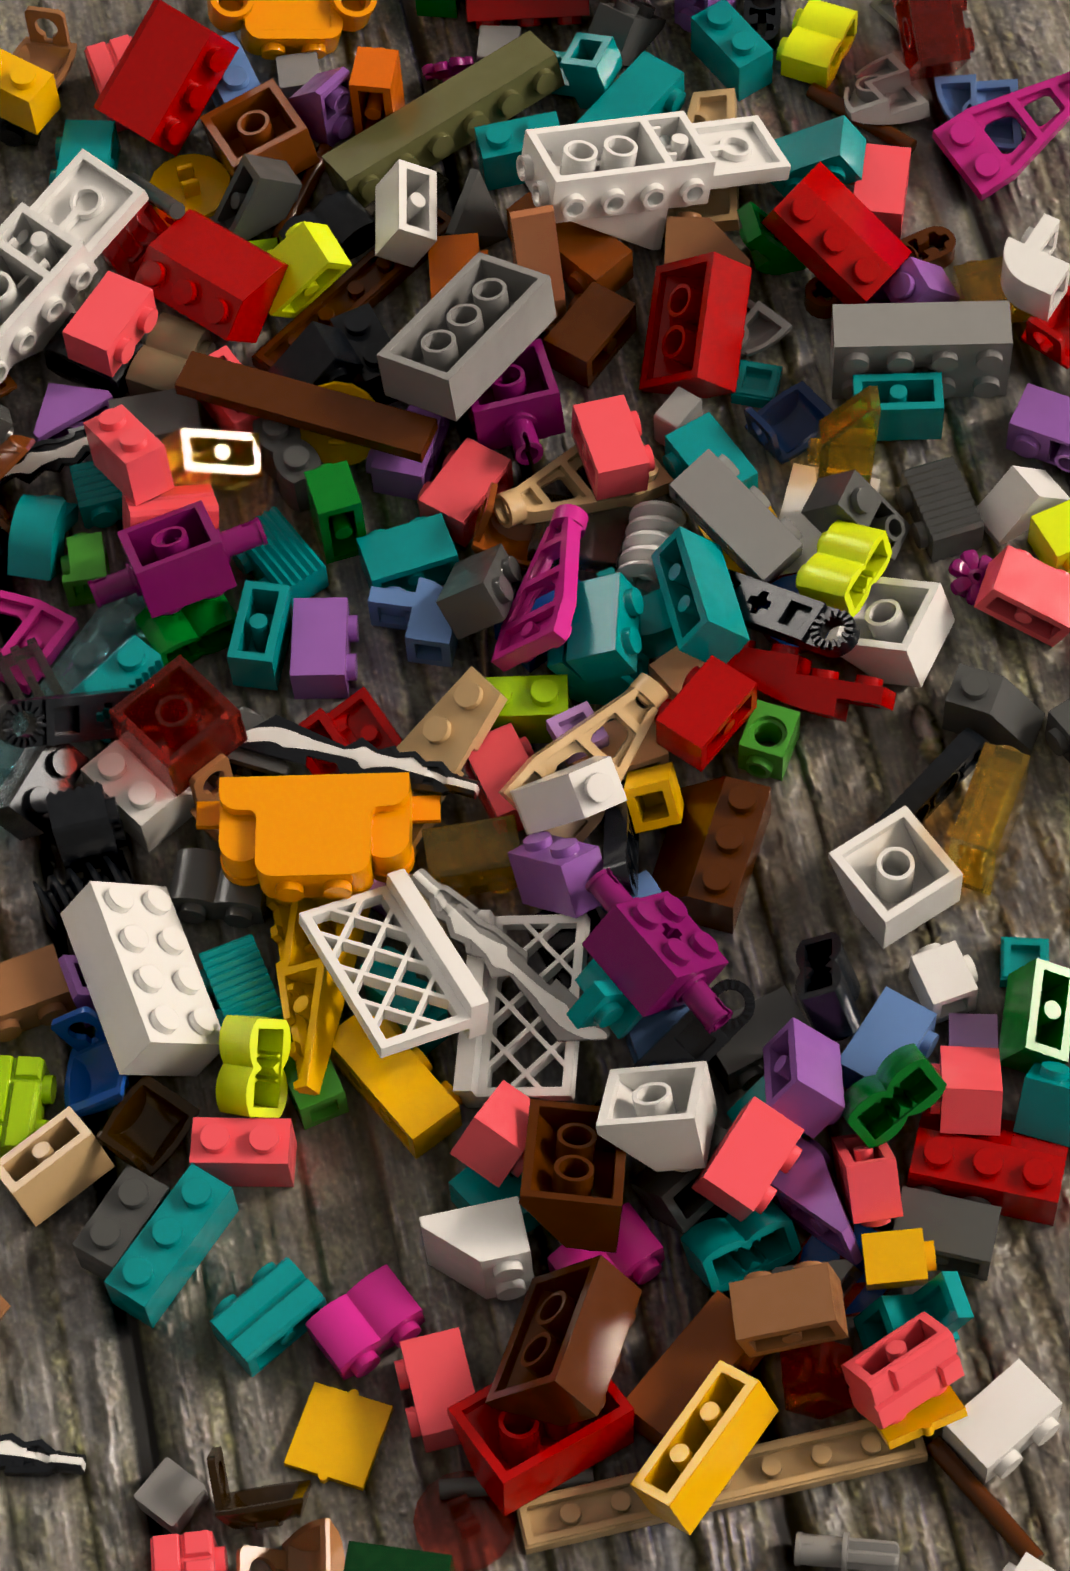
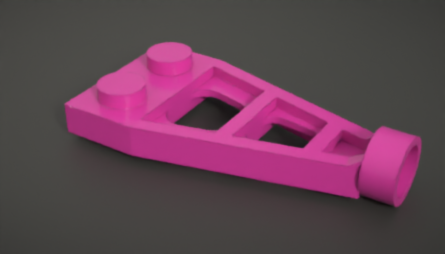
M1070 71L969 107L933 130V140L980 201H983L1015 180L1070 121ZM1049 96L1060 110L1046 124L1038 126L1024 107L1042 97ZM1006 117H1012L1024 129L1026 136L1014 151L1003 154L984 129L989 123Z
M562 504L554 509L550 526L545 530L512 602L509 613L501 626L491 662L503 672L521 663H528L534 657L552 648L562 646L571 635V623L577 603L580 539L584 537L589 520L587 513L576 505ZM560 558L559 565L550 569L553 561ZM555 590L553 601L531 611L537 598Z
M0 590V613L17 617L22 621L4 647L0 648V681L29 695L79 629L77 618L40 599Z

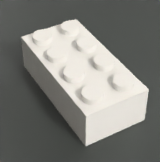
M89 881L60 915L119 1075L197 1077L220 1053L219 1034L221 1026L167 887Z

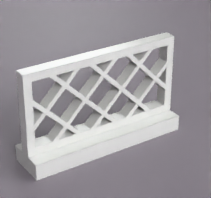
M404 868L387 873L385 886L353 895L349 899H341L299 913L300 926L380 1058L464 1031L468 1039L486 1034L489 1000ZM379 904L383 906L387 913L384 922L360 915L362 910ZM334 921L344 924L345 927L341 935L336 936L320 931L317 924ZM353 928L377 934L373 945L370 946L348 939ZM388 937L405 942L408 946L405 955L381 949L385 938ZM342 951L366 958L361 969L340 964L338 959ZM374 961L398 967L393 980L369 973ZM406 971L427 976L429 983L426 989L401 982ZM362 985L386 991L387 993L382 1003L379 1004L362 999L358 994ZM395 994L419 1001L415 1013L389 1007ZM429 1004L448 1010L452 1017L436 1021L423 1017V1013ZM383 1019L406 1025L408 1028L405 1033L386 1039L380 1030V1025Z
M480 910L476 914L481 920L498 927L506 935L507 930H527L534 937L523 948L529 953V958L543 946L555 959L539 976L545 982H548L564 968L572 976L571 987L568 990L578 999L582 996L584 992L575 979L587 966L588 951L583 947L582 943L590 933L591 919L588 914H583L578 918L562 914L495 916L491 910ZM576 928L575 942L561 955L547 943L560 929ZM535 929H544V930H542L540 933H538ZM467 955L466 966L489 1000L486 1034L472 1039H468L464 1031L459 1032L453 1092L461 1097L463 1104L467 1108H481L497 1088L492 1087L493 1073L509 1059L522 1073L511 1085L529 1098L547 1101H574L580 1041H557L551 1046L538 1033L546 1025L541 1017L538 1016L530 1024L517 1010L527 1001L522 991L508 1001L501 993L502 982L506 978H491L483 958ZM572 959L573 969L568 964ZM501 1001L505 1006L499 1010ZM513 1014L526 1028L504 1047L496 1038L497 1028ZM534 1036L547 1051L525 1069L513 1057V1054ZM495 1047L500 1050L497 1055H495ZM563 1050H565L564 1059L559 1055ZM556 1059L563 1067L562 1087H541L534 1077L552 1060ZM528 1082H530L534 1087H524V1086H525Z

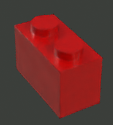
M711 655L701 668L696 666L688 673L683 682L682 690L673 700L670 698L666 699L659 707L654 718V722H656V743L702 772L757 708V683Z

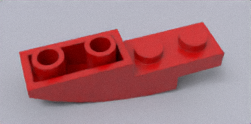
M749 640L742 650L726 663L757 683V690L799 710L820 717L846 722L849 704L890 711L894 709L896 692L882 687L883 679L856 675L855 682L838 680L839 672L820 668H812L810 676L812 661L798 655V647L772 643L771 651L756 649V641Z

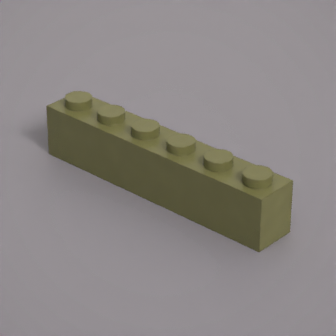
M530 30L321 156L332 186L337 192L347 189L363 207L375 201V186L398 159L429 168L474 141V127L506 121L564 86L556 54Z

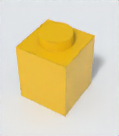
M673 762L627 772L624 792L628 800L626 802L635 834L681 823L685 804Z
M922 1228L861 1234L867 1291L922 1286L928 1283V1272L937 1271L934 1240L924 1241Z

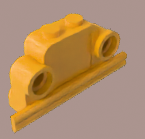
M207 0L209 19L217 29L224 32L241 30V42L244 49L250 54L261 55L262 58L268 60H276V57L303 52H317L318 59L331 54L338 46L342 30L356 32L363 29L368 24L377 0Z
M409 772L219 777L220 801H199L196 808L197 830L219 829L220 862L225 877L233 884L239 886L260 884V888L266 896L283 902H297L303 898H327L332 901L349 899L353 895L369 891L374 879L386 883L387 873L404 868L409 874L415 863L412 845V824L441 823V795L412 796Z

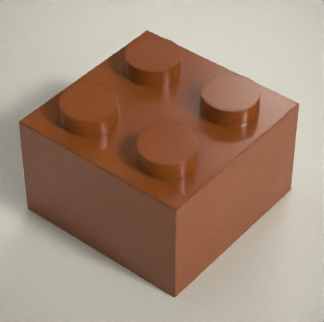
M273 78L200 116L212 149L231 178L244 153L287 161L295 175L320 162L308 128Z

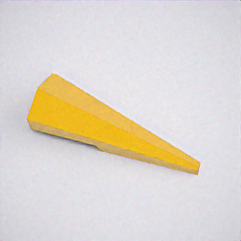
M266 896V906L273 911L275 924L270 928L271 938L278 944L280 961L275 963L283 1019L287 1020L292 1036L289 1056L296 1062L298 1080L293 1082V1086L299 1093L319 1095L345 999L300 926L299 913L335 901L327 898H303L297 902H283ZM371 907L362 910L360 915L368 918ZM334 921L317 924L320 931L340 936L345 927L344 924ZM353 928L348 939L361 943L364 930ZM342 951L338 961L342 965L354 968L357 955Z

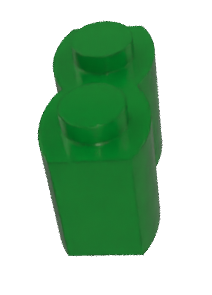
M223 593L219 597L203 599L184 606L177 613L161 615L153 619L147 607H145L134 619L139 638L161 655L165 673L169 674L189 666L202 655L212 654L229 647L237 614Z
M914 1043L908 1044L889 1054L879 1066L876 1075L860 1079L845 1091V1108L842 1115L868 1148L877 1147L892 1139L902 1129L908 1116L919 1114L935 1104L942 1096L947 1084Z

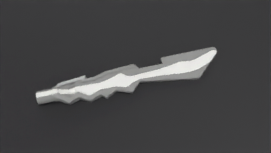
M423 868L417 870L412 875L411 880L430 902L431 911L436 919L447 924L450 938L465 945L467 955L483 958L491 978L511 977L558 1042L606 1040L610 1038L611 1031L608 1027L593 1026L577 1029L566 1013L576 1003L578 998L557 978L551 985L545 982L528 965L529 953L498 927L481 920L476 915L480 910L448 885L438 883Z

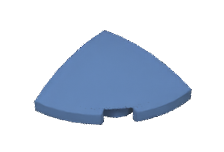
M976 74L934 77L936 95L948 120L969 107L1018 90V79L976 81ZM1006 117L989 123L984 129L1000 151L1012 152L1022 142L1021 125L1015 118Z

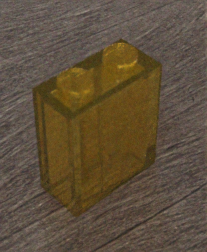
M984 743L950 839L948 856L963 873L962 887L990 896L1024 801L1031 757L1021 753L1012 746H996Z

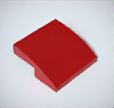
M364 686L329 713L319 708L298 724L344 746L362 737L377 749L390 746L397 747L403 741L395 727ZM307 757L306 767L312 775L341 774L338 765Z

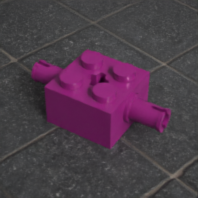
M541 338L535 339L467 410L476 441L492 450L513 445L515 458L522 465H529L526 452H530L533 464L541 460L544 451L539 439L566 433L560 392Z
M202 500L118 531L117 534L128 561L125 563L126 568L93 581L90 580L88 584L98 609L103 605L136 593L137 597H143L152 619L161 615H171L180 611L184 606L203 599L219 597L226 590L237 587L229 564L231 562L230 557L261 545H267L268 541L258 517L220 532L219 528L215 529Z
M604 868L593 875L586 883L585 888L601 904L607 914L584 940L582 945L642 1017L686 1004L709 1034L725 1025L732 1017L733 1012L722 1003L709 985L726 967L729 961L719 951L715 939L702 931L688 915L684 903L668 891L642 898H633L613 875L610 868Z

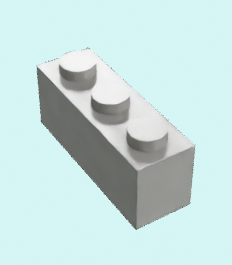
M708 448L669 484V496L715 543L721 546V549L747 576L771 584L802 555L803 543L800 539L803 536L789 519L784 517L782 520H779L768 509L771 503L762 491L754 485L748 489L738 479L737 476L740 472L727 456L721 454L717 457Z

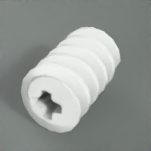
M657 500L640 502L630 511L629 524L625 530L626 538L622 543V553L618 560L619 568L616 573L621 572L633 587L640 590L642 596L660 589L651 555L679 526L682 527L686 523V513L673 503Z

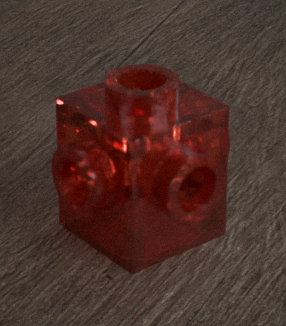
M830 1341L780 1352L786 1411L822 1420L854 1407L848 1390L849 1386L845 1381L841 1368L843 1363L853 1357L851 1346Z

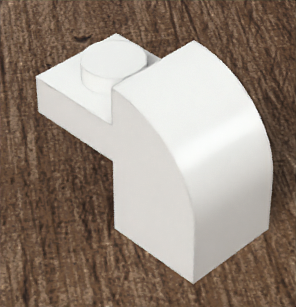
M1045 213L1035 228L1029 226L1026 229L1021 241L1008 237L1006 240L1000 283L1004 295L1014 306L1044 321H1048L1068 290L1070 264L1051 256L1057 245L1060 220Z

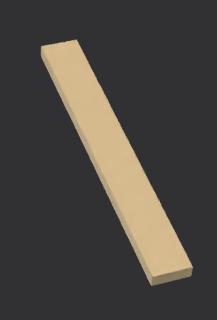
M863 1419L755 1444L707 1513L927 1462L928 1453L923 1436L890 1450L875 1425L868 1419ZM638 1472L548 1492L516 1510L526 1555L665 1523V1521L651 1514L631 1487L630 1483Z

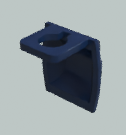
M803 381L777 395L758 412L751 406L744 409L747 422L744 426L745 429L781 465L810 449L824 438L841 420V417Z

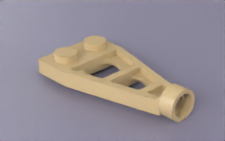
M574 445L517 487L496 494L493 510L499 523L505 528H510L520 523L527 525L551 521L554 509L562 504L576 505L582 508L587 515L634 507L640 502L650 501L668 494L669 484L674 480L654 456L655 469L654 471H649L648 490L596 501L593 491L589 489L577 474V471L584 466L577 447ZM561 479L575 498L551 502L542 488Z
M640 673L625 692L529 757L498 793L517 809L510 793L511 790L555 773L557 766L575 753L582 752L590 758L593 756H606L591 741V738L610 719H616L628 732L626 740L615 756L612 757L619 779L622 782L659 707L669 698L668 693L652 677L645 673ZM636 699L646 707L641 708L640 706H638ZM605 810L585 819L545 831L550 832L551 835L563 838H576L578 841L583 842L602 821Z

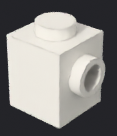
M955 940L943 945L939 943L928 944L910 957L908 978L920 1004L937 1013L936 1024L948 1020L949 1013H968L976 1010L979 990L976 984L978 981L977 970L972 958L968 954L962 955Z

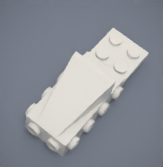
M684 111L526 129L522 154L516 160L518 177L521 181H525L532 194L534 205L536 207L553 205L556 223L571 221L650 250L661 249L669 208H684L692 205L707 204L710 190L727 189L735 186L788 180L791 169L790 163L758 115L691 123Z
M84 149L74 157L30 207L21 202L0 225V384L5 380L14 364L42 351L71 313H76L70 301L79 291L84 290L91 283L94 274L98 271L94 263L95 259L149 200L143 188Z

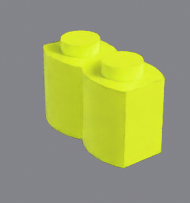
M809 0L804 9L799 8L793 19L792 32L789 37H782L777 49L776 60L781 62V75L809 84L815 82L827 89L833 82L840 64L849 52L857 34L858 11L821 0Z
M842 520L835 521L827 531L821 534L817 543V553L798 570L796 588L799 594L824 602L827 606L835 609L837 608L841 611L844 609L854 617L864 605L871 586L879 580L890 561L892 549L886 531Z
M226 1015L219 1034V1051L223 1065L218 1073L215 1091L216 1102L220 1112L258 1118L281 1117L288 1095L287 1078L283 1068L287 1063L291 1049V1032L287 1020L261 1016Z

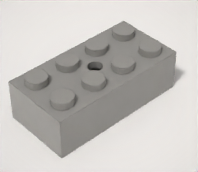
M478 252L377 354L385 395L457 421L557 317L551 277Z
M1010 300L832 304L830 343L832 399L851 401L853 375L942 372L944 399L977 396L980 398L1007 396L1013 348Z

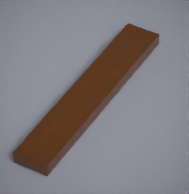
M438 207L437 236H444L452 217ZM374 247L252 356L253 366L268 372L311 321L330 326V318L369 303L373 309L428 259V252L412 268L375 256Z
M191 351L175 383L176 393L179 395L420 463L423 462L438 429L437 419L195 351Z

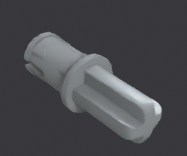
M799 1531L796 1533L795 1566L807 1565L841 1568V1571H848V1569L865 1571L898 1570L900 1547L896 1541L850 1537V1532L845 1531L843 1537L807 1534Z

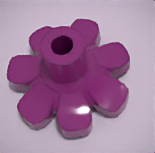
M471 56L451 57L449 62L440 61L435 64H426L421 69L426 81L438 79L445 82L473 65L474 61Z
M971 549L964 551L960 555V559L952 561L948 571L957 578L950 584L953 594L966 598L967 603L974 606L988 563L992 558L988 555H982L979 559L977 551Z

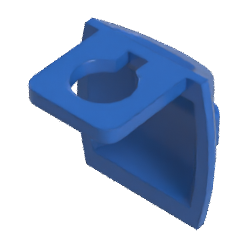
M84 1006L51 1021V1030L73 1047L65 1076V1108L70 1106L79 1117L106 1111L118 1105L123 1100L125 1089L128 1087L129 1075H119L97 1012L90 1007ZM78 1022L89 1023L96 1028L95 1037L90 1038L87 1034L75 1033L70 1030L69 1026Z

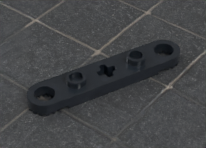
M728 569L746 628L831 658L847 654L858 643L860 637L859 627L850 613L848 614L844 609L843 611L827 606L824 602ZM769 602L770 606L768 609L760 608L757 612L755 611L757 605L765 606ZM838 626L845 627V633L842 632V637L838 636L837 641L835 639H832V642L830 640L825 641V637L831 629Z
M177 682L11 700L0 709V739L8 745L26 748L165 733L184 729L189 730L190 728H196L197 724L203 722L202 718L206 717L207 713H205V710L208 709L206 704L207 696H204L203 690L199 689L196 685ZM181 694H187L191 700V708L185 717L180 718L179 715H176L178 712L175 711L177 708L175 703H178L177 698H181ZM104 708L111 709V717L105 718L104 722L97 721V712L103 711ZM25 711L29 718V726L23 735L17 737L13 733L14 730L11 729L13 726L11 720L14 721L15 718L13 716H17V712Z
M725 979L717 982L711 987V990L717 997L727 990H735L743 996L745 1007L742 1013L737 1017L730 1018L720 1029L709 1034L703 1024L689 1009L632 1067L649 1066L654 1061L659 1065H663L667 1061L671 1064L707 1061L708 1063L753 1016L755 998L752 991L746 984L736 979ZM603 1096L594 1104V1106H601Z

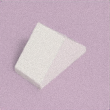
M1012 465L977 506V510L980 513L981 520L984 522L985 532L1000 547L1028 531L1032 515L1070 500V498L1046 470Z

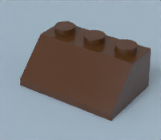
M724 776L681 788L685 804L682 821L680 824L668 826L652 877L661 892L668 891L684 903L688 915L698 926L733 934L771 815L772 787Z
M530 1099L519 1204L566 1248L617 1253L623 1203L626 1152L597 1134L596 1122L601 1106Z
M602 1255L532 1278L485 1403L496 1410L560 1427L598 1417V1414L605 1405L606 1392L613 1372L620 1363V1352L626 1335L635 1321V1310L642 1289Z

